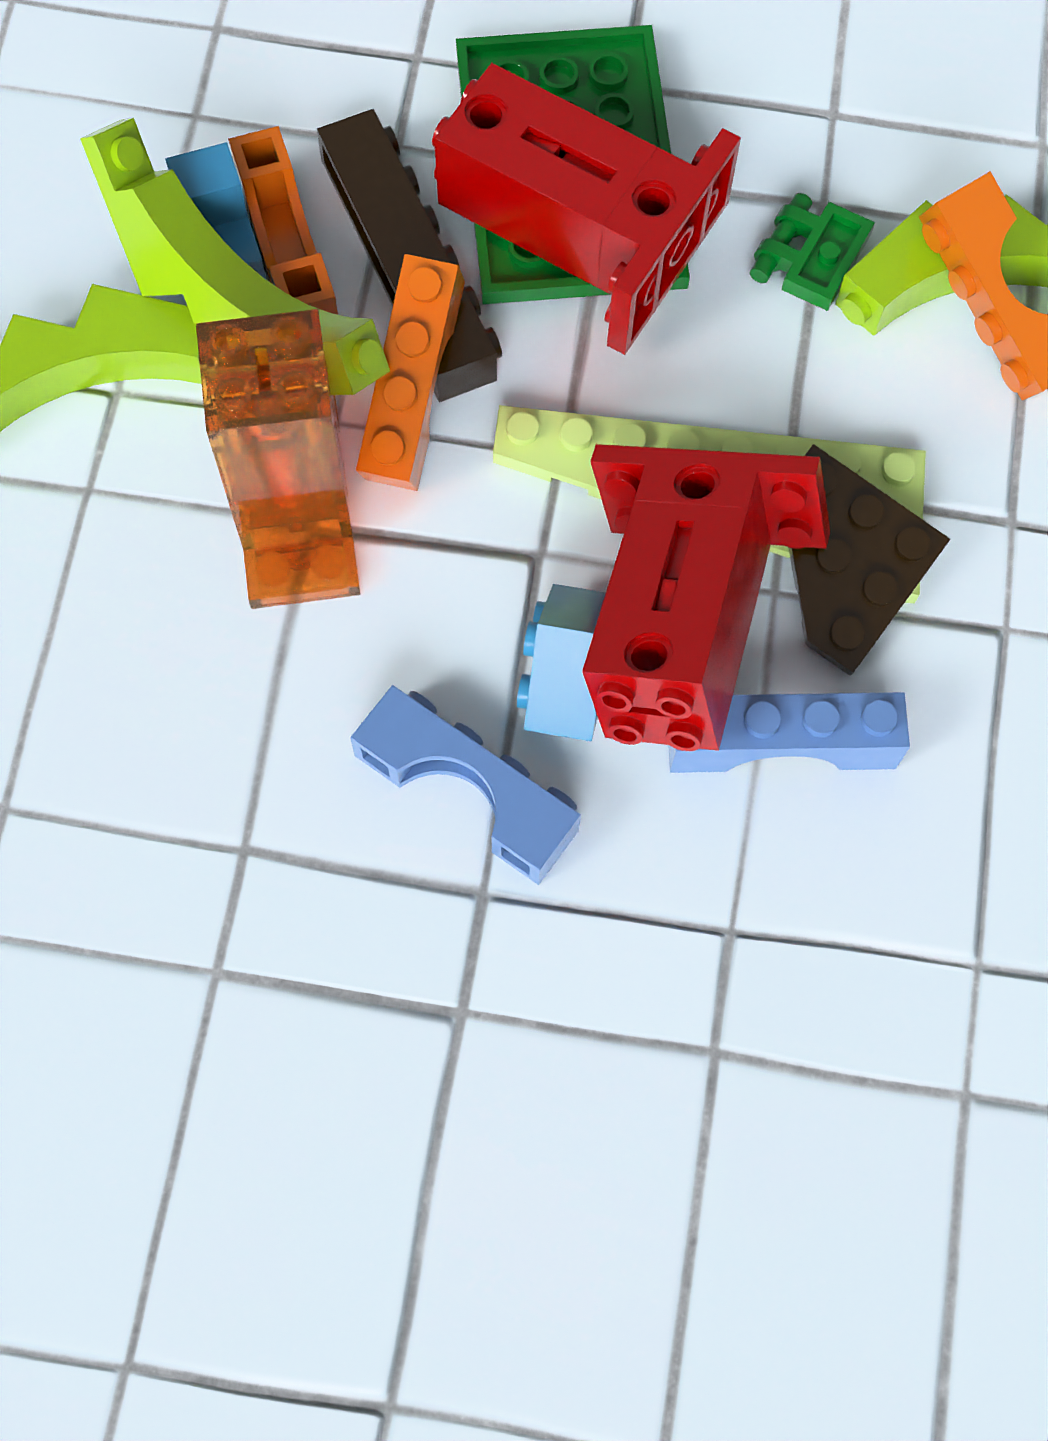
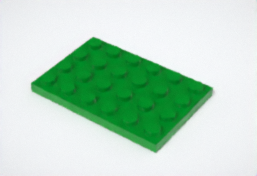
M652 25L456 39V57L461 98L469 82L473 79L479 80L492 62L671 154ZM474 223L482 305L610 295ZM688 264L670 290L688 289L690 280Z

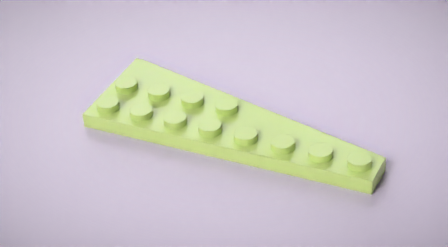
M499 405L493 448V463L549 482L552 481V478L587 489L588 495L601 499L590 462L596 444L805 456L811 446L815 444L923 519L926 451ZM782 545L770 546L769 552L790 558L788 547ZM920 582L905 603L915 604L920 595Z

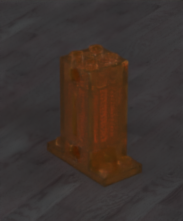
M313 309L196 323L206 433L243 548L248 601L251 609L361 595L336 397L332 392L319 310Z

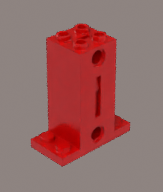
M491 62L479 80L473 79L469 82L463 92L460 105L451 117H443L434 131L432 145L435 147L436 167L434 178L437 180L438 204L612 295L604 317V321L609 323L607 346L626 355L728 205L741 137L722 128L710 146L705 144L700 146L690 164Z
M596 444L590 462L611 533L624 534L582 670L604 737L627 745L645 742L670 745L681 751H695L698 749L719 751L770 546L782 545L795 549L804 547L827 548L830 524L820 457Z

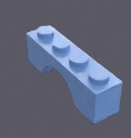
M392 685L350 737L354 756L399 788L415 779L437 774L455 776L474 785L486 797L494 813L495 824L491 836L492 853L539 885L579 832L581 814L575 811L577 809L575 802L557 788L549 787L546 791L530 780L529 771L516 759L505 754L498 758L482 747L483 740L468 726L459 722L452 726L437 716L436 707L423 695L415 691H410L407 695Z
M905 692L733 695L719 751L707 749L681 751L668 745L670 773L727 772L747 762L773 757L817 758L834 764L839 770L896 769L910 748Z

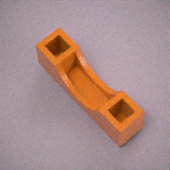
M279 126L229 138L230 150L242 186L245 205L270 283L310 306L329 313L338 314L336 297L322 255L317 253L300 201L293 168Z
M990 171L936 202L920 215L919 219L923 224L922 233L927 245L932 251L940 254L949 270L948 279L951 288L960 299L967 302L976 318L974 325L978 336L986 345L992 347L1001 363L1000 371L1004 382L1013 392L1018 393L1023 401L1048 389V314L1036 312L1023 305L1014 297L1004 281L1000 262L1001 248L1007 232L1017 218Z
M408 254L404 255L383 347L390 372L376 380L356 471L365 480L418 491L430 439V413L436 378L447 342L454 334L465 285L459 265Z

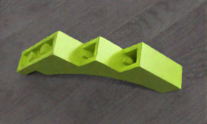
M134 117L118 120L80 138L142 297L183 294L202 345L245 344L258 381L265 378L282 379L296 390L297 395H355L390 372L372 318H352L329 313L310 306L285 293L245 263L207 222L187 194L173 169L154 171ZM265 382V383H262V384H266V383H278V382Z
M1006 194L1004 196L1017 219L1007 232L1001 248L1000 262L1006 285L1048 288V224H1044ZM927 200L844 275L835 305L842 310L850 322L861 325L873 336L893 320L913 308L938 297L954 293L948 279L949 270L940 254L932 251L923 237V224L919 216L933 206Z
M92 284L75 328L13 314L0 345V431L18 418L45 403L96 385L139 379L180 380L206 385L212 366L218 367L223 359L225 345H202L186 305L147 296L142 297L139 294Z

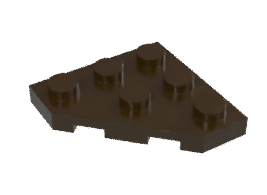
M813 444L805 456L820 457L830 535L826 549L809 547L800 549L789 548L795 589L799 597L805 644L851 676L943 551L950 538Z

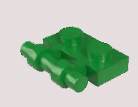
M796 193L790 204L783 205L774 219L776 228L770 238L762 240L754 253L756 262L750 270V276L756 282L767 283L773 272L782 270L787 274L781 290L828 311L840 291L844 275L853 268L870 238L875 222L831 202L827 203L821 216L809 212L812 206L811 198L806 194ZM802 236L807 238L800 251L788 246L793 237Z

